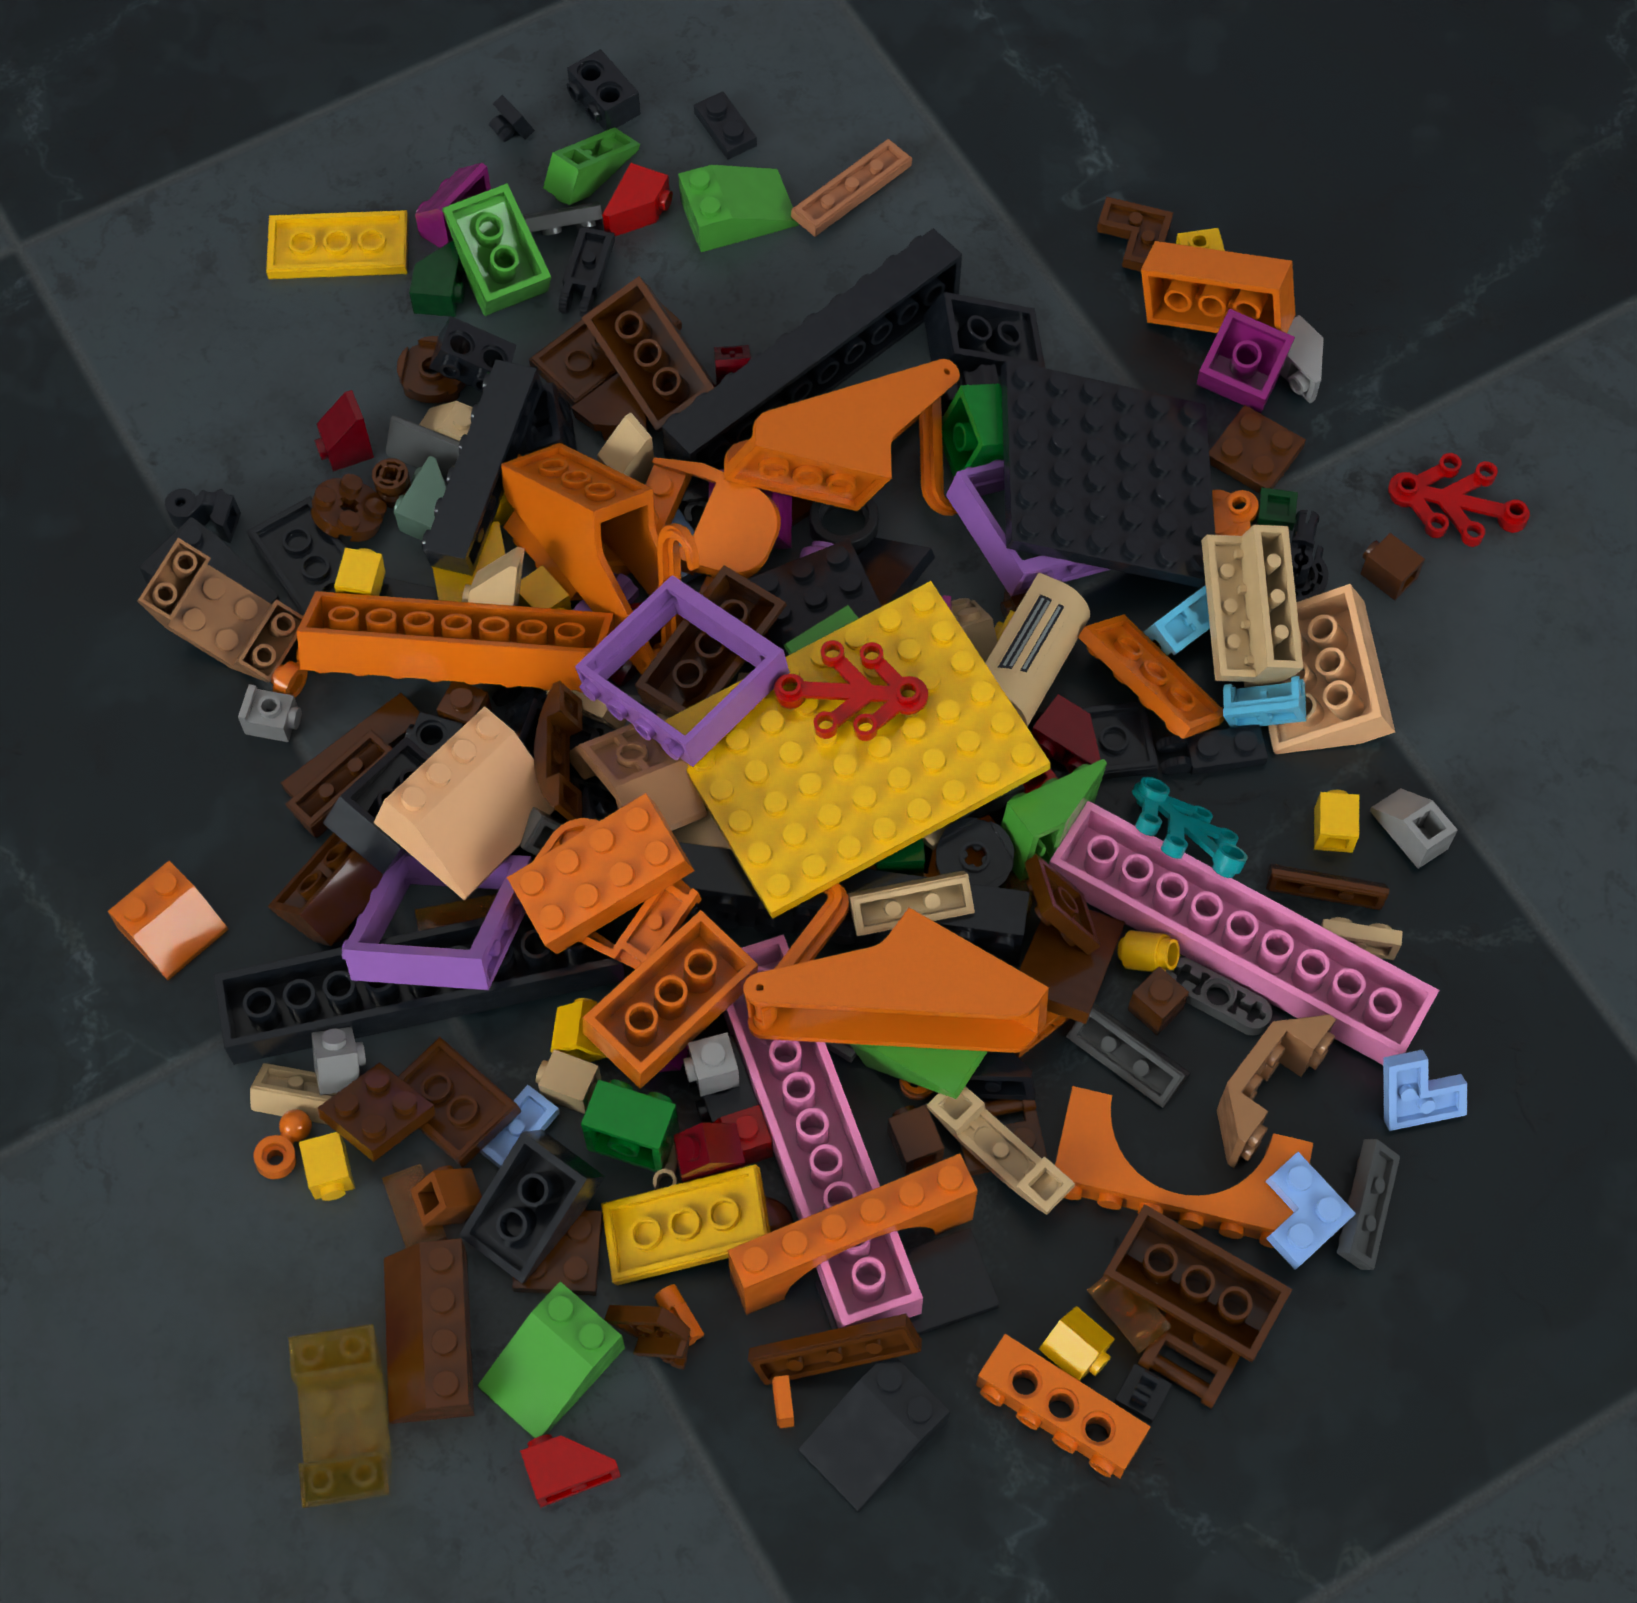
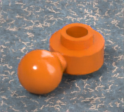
M298 650L296 652V663L289 661L285 665L278 666L271 678L273 692L293 695L296 698L302 691L307 680L308 671L311 670H300Z
M298 1109L287 1111L279 1122L281 1134L268 1136L256 1145L253 1157L256 1168L262 1176L268 1179H281L292 1172L296 1165V1154L293 1144L294 1142L304 1140L312 1129L311 1119L306 1112ZM274 1156L283 1158L282 1162L277 1165L270 1164L269 1160Z

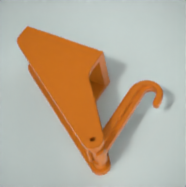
M939 359L763 412L754 422L753 436L748 440L733 444L726 452L724 458V480L858 511L892 479L891 443L919 420L921 490L923 497L935 512L945 516L956 515L958 513L944 495L941 396L957 383L960 376L959 370L952 361Z
M562 443L554 444L501 464L503 489L510 505L593 612L614 613V629L633 610L605 558L601 534L649 596L672 575L681 581L679 543L684 549L688 569L692 571L699 568L698 549L694 537L686 526L677 523L669 524L661 529L658 537L654 521L653 488ZM676 614L661 628V642L655 644L652 649L648 641L630 658V661L641 675L684 618L679 614Z
M839 883L823 891L828 896L827 901L778 965L772 970L750 975L743 985L748 1010V1028L750 1033L759 1039L1018 1053L1026 1050L1045 1027L1049 987L911 908L907 909L889 935L880 944L814 960L843 922L849 911V896L845 888Z

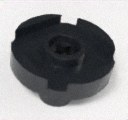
M972 817L958 820L943 832L936 848V869L938 874L965 871L968 873L971 884L1001 888L1007 881L1013 868L1014 847L1006 831L992 821L989 823ZM972 848L975 852L982 850L985 853V856L981 859V866L976 867L974 864L968 865L965 862V859L968 857L967 849Z

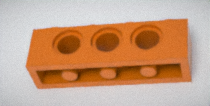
M1004 1334L977 1378L976 1386L981 1388L980 1394L987 1401L999 1407L1004 1403L1017 1412L1016 1418L1024 1425L1034 1430L1041 1427L1053 1435L1052 1441L1057 1446L1072 1454L1075 1450L1090 1459L1089 1465L1094 1470L1106 1477H1111L1112 1474L1118 1478L1122 1477L1151 1427L1007 1334ZM1018 1378H1027L1033 1382L1035 1391L1028 1395L1020 1394L1014 1389L1013 1381ZM1054 1401H1063L1070 1407L1071 1415L1066 1418H1058L1050 1412L1049 1404ZM1090 1424H1099L1106 1430L1108 1438L1102 1442L1093 1441L1087 1436L1085 1428Z

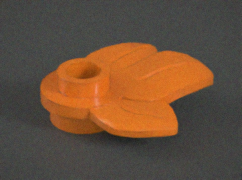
M1221 489L1212 490L1215 535L1242 536L1251 527V523L1258 515L1259 502L1257 497L1246 490H1238L1233 493ZM1246 503L1244 508L1235 509L1237 505Z

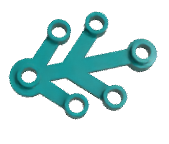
M1143 777L1139 783L1134 785L1132 794L1136 798L1137 804L1142 807V812L1135 827L1141 833L1149 836L1157 835L1162 824L1161 818L1158 817V811L1168 818V834L1161 846V850L1166 855L1176 859L1183 857L1188 847V843L1184 839L1185 833L1212 857L1214 863L1213 870L1217 874L1226 878H1233L1235 874H1239L1242 871L1248 856L1242 849L1236 846L1239 840L1238 835L1227 828L1211 825L1210 822L1213 814L1209 810L1168 796L1170 792L1169 787L1156 778Z

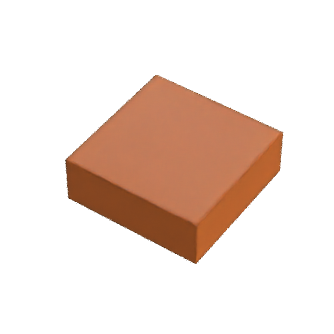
M789 1375L774 1377L772 1385L777 1426L780 1428L794 1427Z

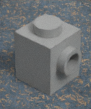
M352 1027L333 1028L311 1033L314 1067L320 1095L338 1093L360 1077L359 1066L366 1065L363 1042L355 1043Z
M728 1032L688 1043L690 1057L683 1059L688 1081H696L700 1097L740 1086L738 1066Z

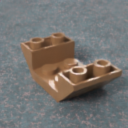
M177 538L137 602L166 629L224 665L269 683L274 671L281 665L296 641L297 629L303 616L277 599L270 604L208 565L211 559L209 556L182 539Z
M633 724L579 744L570 750L571 765L584 780L597 776L616 799L617 810L646 793L656 803L672 831L707 817L705 805L686 771L688 768L687 763L681 758L678 760L672 759L663 750L660 743L653 738L651 740L643 738L636 731Z
M1329 1014L1273 1021L1227 1082L1217 1107V1115L1228 1165L1235 1168L1241 1158L1249 1161L1261 1145V1139L1268 1130L1263 1125L1268 1111L1253 1101L1257 1094L1256 1090L1263 1080L1267 1081L1271 1077L1279 1063L1302 1077L1309 1066L1316 1070L1327 1055L1328 1048L1336 1037L1330 1033L1336 1021L1333 1016Z

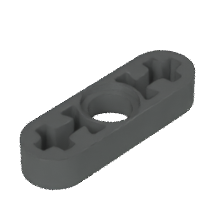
M1179 958L1174 970H1166L1175 980L1182 971L1189 974L1188 981H1184L1182 986L1189 991L1186 1003L1247 1035H1259L1267 1029L1272 1018V1007L1265 998L1188 958ZM1200 979H1202L1205 982L1202 985L1200 994L1197 995L1195 994L1196 987L1199 985ZM1212 988H1221L1228 994L1229 1001L1224 1005H1214L1208 1000L1207 991ZM1236 998H1238L1241 1002L1235 1014L1230 1011L1234 1006ZM1253 1008L1259 1010V1018H1256L1254 1022L1246 1019L1247 1012H1251Z

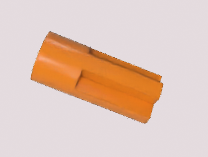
M675 1284L663 1288L654 1296L659 1307H664L690 1328L689 1346L704 1336L702 1329Z

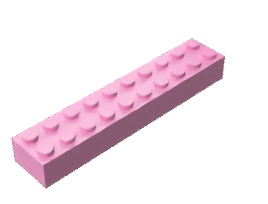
M1087 801L1049 861L1051 867L1084 894L1087 903L1118 920L1124 921L1125 924L1138 931L1168 934L1170 938L1178 941L1181 955L1265 998L1272 1005L1296 1018L1330 1014L1336 1019L1330 1032L1336 1036V1040L1382 1065L1383 1057L1406 1052L1440 990L1233 878H1226L1217 874L1212 867L1186 853L1180 859L1166 855L1161 850L1164 841L1155 836L1141 833L1131 823Z
M783 934L743 947L742 949L758 964L757 973L774 969L787 953L789 947ZM743 993L723 1012L730 1035L734 1036L758 1105H760L772 1139L773 1152L798 1220L880 1187L826 1043L771 1040L754 1037L748 1028L747 1002ZM898 1231L860 1243L816 1266L838 1328L905 1313L909 1318L922 1314L923 1296Z

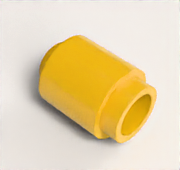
M1130 930L1126 933L1125 937L1120 939L1117 953L1118 958L1126 969L1154 972L1159 966L1164 971L1174 970L1179 961L1180 948L1178 941L1170 938L1168 934Z

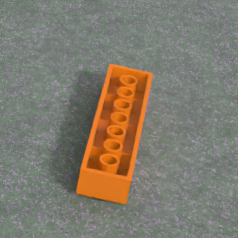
M315 591L297 629L300 670H311L317 673H351L355 676H389L393 679L417 678L427 679L431 682L457 681L470 685L480 683L496 684L508 688L517 686L536 687L548 691L554 683L561 681L570 690L583 693L579 688L581 681L575 666L614 630V613Z

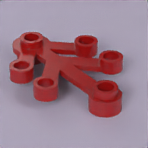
M1454 453L1444 454L1438 465L1418 475L1410 472H1401L1394 475L1389 482L1388 493L1391 500L1400 507H1411L1425 525L1427 535L1432 538H1441L1446 534L1449 518L1460 532L1461 540L1465 545L1470 547L1480 545L1485 535V528L1479 522L1470 521L1463 510L1495 517L1500 527L1510 533L1523 530L1530 517L1527 505L1521 500L1515 499L1503 504L1465 495L1481 486L1486 487L1494 483L1498 469L1493 463L1488 461L1480 462L1474 473L1443 489L1430 487V485L1444 477L1453 478L1458 475L1462 461ZM1445 463H1451L1455 468H1448L1445 466ZM1481 471H1486V472H1488L1491 476H1489V477L1483 476L1480 472H1481ZM1402 486L1410 487L1411 490H1407V489L1403 488ZM1427 502L1438 504L1447 517L1442 513H1434ZM1511 511L1517 512L1520 515H1514ZM1431 523H1439L1442 528H1435ZM1468 531L1476 532L1478 537L1470 536Z
M835 640L827 641L822 645L820 650L821 659L824 665L834 668L848 684L803 681L796 674H785L777 679L774 686L777 702L787 709L801 706L806 698L846 700L832 712L823 711L815 716L813 721L815 733L823 739L835 736L841 725L871 702L886 703L872 715L864 713L854 719V734L862 741L872 740L877 735L878 730L899 713L904 715L918 713L925 707L928 701V689L925 683L913 676L902 677L884 659L882 647L874 642L866 643L860 649L861 664L867 669H874L888 686L872 685L845 657L843 645ZM831 650L839 652V655L835 658L826 656L827 652ZM870 652H875L879 655L874 660L865 658ZM788 684H795L797 686L793 691H785L783 689ZM906 690L915 692L914 696L909 698L902 696L901 693ZM823 721H830L833 724L829 729H821L819 725ZM863 723H869L873 726L869 731H861L859 729V726Z

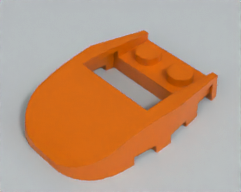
M653 458L652 463L654 466L645 485L653 488L654 521L658 537L661 529L672 523L692 476L716 483L693 534L698 549L699 568L692 571L688 569L684 549L679 546L681 571L690 575H694V573L711 575L712 578H715L725 565L746 579L756 574L766 563L780 531L781 517L775 502L756 487L724 480V472L704 463Z
M578 818L562 824L552 833L534 861L599 821L589 818ZM680 879L643 903L616 944H613L596 931L578 942L636 969L677 932L695 904H699L702 898L693 887L691 889Z

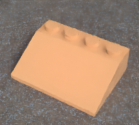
M1351 584L1296 602L1303 669L1295 676H1300V679H1303L1305 682L1307 721L1269 725L1268 729L1273 752L1275 754L1356 745L1395 733L1366 606L1361 596ZM1291 678L1276 684L1289 683Z
M484 706L384 799L374 823L465 901L521 845L532 808L536 807L549 815L555 809L547 802L538 785L533 757L516 733Z

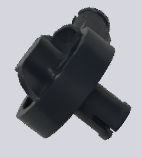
M1300 510L1296 513L1290 545L1296 602L1324 593L1329 577L1328 568L1322 559L1324 552L1322 546H1317L1313 561L1314 540L1320 516L1316 512L1311 511L1307 524L1308 510ZM1316 583L1319 584L1318 589L1313 592Z

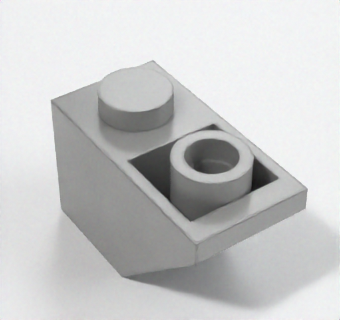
M1298 315L1293 319L1287 334L1294 336L1295 340L1280 375L1289 382L1291 389L1296 394L1302 395L1309 403H1312L1316 399L1321 382L1323 337Z
M1402 788L1370 808L1373 816L1418 869L1448 850L1458 831L1433 800Z

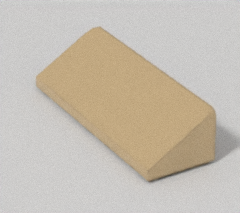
M965 871L848 893L849 906L857 936L892 930L908 908L915 910L932 921L975 913L969 876Z
M263 1063L250 1087V1103L253 1111L283 1116L287 1111L293 1109L302 1110L309 1115L311 1122L326 1124L319 1118L318 1107L337 1093L320 1095L315 1072Z

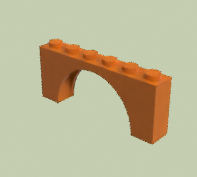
M1072 1086L1055 1166L1075 1183V1187L1064 1198L1080 1200L1081 1197L1096 1200L1098 1205L1107 1209L1119 1210L1125 1207L1138 1210V1214L1145 1204L1168 1218L1178 1220V1223L1186 1228L1201 1229L1205 1226L1219 1230V1234L1228 1238L1241 1239L1243 1236L1259 1239V1243L1266 1247L1274 1248L1266 1238L1294 1212L1265 1181L1297 1152L1310 1164L1313 1142L1273 1133L1263 1160L1239 1184L1227 1190L1209 1195L1178 1194L1149 1182L1126 1160L1117 1144L1112 1128V1095Z
M959 1153L729 1249L730 1278L746 1315L784 1300L787 1291L802 1276L831 1257L860 1243L894 1231L915 1227L931 1228L935 1235H938L973 1220L978 1190L961 1154Z

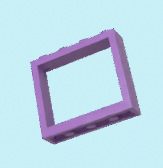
M997 459L986 465L973 468L966 467L965 470L957 471L946 496L1011 597L1026 593L1038 572L1061 582H1067L1111 570L1042 555L1021 560L1016 550L1006 548V535L981 498L983 495L1005 490L1004 460Z
M673 575L575 666L581 681L579 688L590 700H600L615 718L620 721L625 718L633 724L636 731L646 740L653 738L661 744L663 750L672 759L678 760L681 758L692 767L774 689L779 677L790 673L783 649ZM676 614H679L756 667L686 735H683L607 681Z
M406 852L383 874L377 888L372 890L365 910L359 914L356 926L349 939H346L343 943L342 959L346 960L351 980L489 990L526 913L507 877L530 864L532 857L510 855L478 887L498 889L499 891L470 950L379 944L410 884L447 886L410 853Z

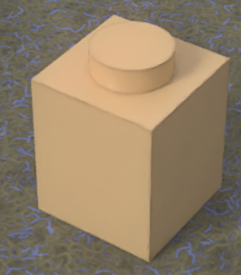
M554 1049L549 1061H542L535 1081L538 1083L540 1094L550 1102L585 1114L598 1079L601 1080L599 1065Z

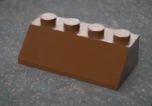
M640 276L581 317L657 432L662 431V425L665 424L672 414L682 412L701 393H708L716 387L652 289Z
M725 565L702 594L763 637L787 606L785 601ZM683 619L636 682L635 687L645 704L670 718L725 689L746 660L686 619Z
M333 833L268 907L314 942L332 946L333 943L341 941L347 935L350 929L349 925L359 914L363 913L370 900L372 890L377 888L383 874Z
M1145 1204L1103 1274L1106 1278L1250 1362L1254 1361L1293 1290Z
M462 1238L419 1242L384 1258L390 1424L475 1416L467 1251Z

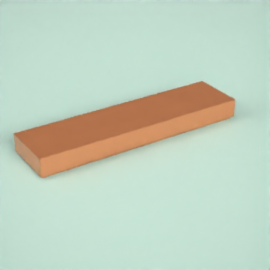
M887 139L792 208L791 218L816 237L911 167L912 157L891 140Z

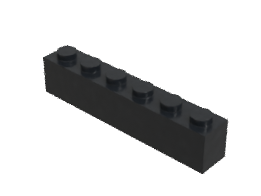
M495 360L491 372L486 373L483 380L482 397L479 403L474 404L471 412L470 428L468 433L461 437L457 462L448 471L446 479L447 488L443 498L440 497L436 502L434 522L431 529L426 530L422 539V550L432 567L473 576L504 493L501 464L517 458L543 389L537 368Z

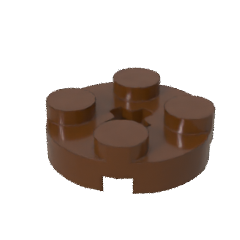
M428 336L419 339L418 345L413 346L410 350L406 347L398 358L397 373L405 395L409 399H415L424 403H450L459 398L460 392L467 385L456 379L447 378L440 372L437 374L424 372L425 370H430L429 366L438 336Z
M345 474L342 478H332L322 482L316 488L311 502V516L315 524L323 532L338 539L340 534L351 536V542H362L374 537L380 529L387 510V505L372 488L363 484L362 479L354 474ZM342 507H348V508H351L353 511H351V510H345V511H344V510H342L341 508H342Z

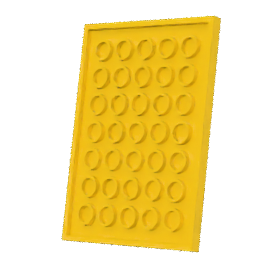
M932 581L786 656L789 674H796L803 681L848 684L834 668L824 665L821 659L820 650L822 645L827 641L835 640L843 645L845 657L872 685L888 686L874 669H867L861 664L860 649L862 646L870 642L877 643L883 649L884 659L902 677L913 676L925 683L928 689V701L921 711L913 715L899 713L882 726L872 740L862 741L854 734V719L864 713L872 715L886 703L871 702L841 725L835 736L823 739L815 733L813 724L815 716L823 711L832 712L846 700L806 698L801 706L787 709L777 702L773 689L694 767L687 763L688 768L686 771L704 805L772 919L1050 770V761ZM831 650L827 652L826 656L835 658L839 655V652ZM870 652L865 658L874 660L879 655L875 652ZM741 681L664 721L683 735H686ZM788 684L783 689L785 691H793L797 686L795 684ZM906 690L901 693L902 696L907 698L915 694L912 690ZM823 721L819 727L821 729H829L833 724L830 721ZM863 723L859 726V729L861 731H869L873 726L869 723Z

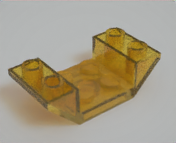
M369 1324L288 1337L291 1378L298 1388L303 1463L298 1464L302 1508L390 1495L392 1456L386 1392L374 1325Z

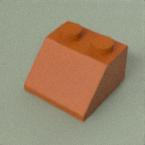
M170 861L166 862L108 910L118 930L167 981L229 930L196 887Z

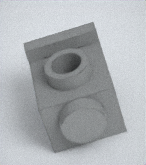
M249 684L238 719L246 735L289 742L292 730H297L300 725L302 711L298 707L293 695L257 689L256 685Z

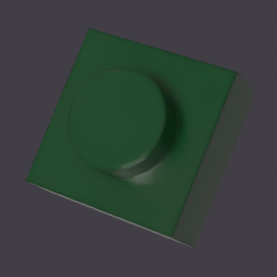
M1262 487L1259 494L1257 525L1288 526V529L1293 531L1296 520L1298 492Z

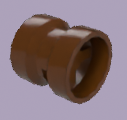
M396 458L381 460L372 470V479L376 493L386 503L388 508H394L397 499L401 495H405L411 486L407 466Z

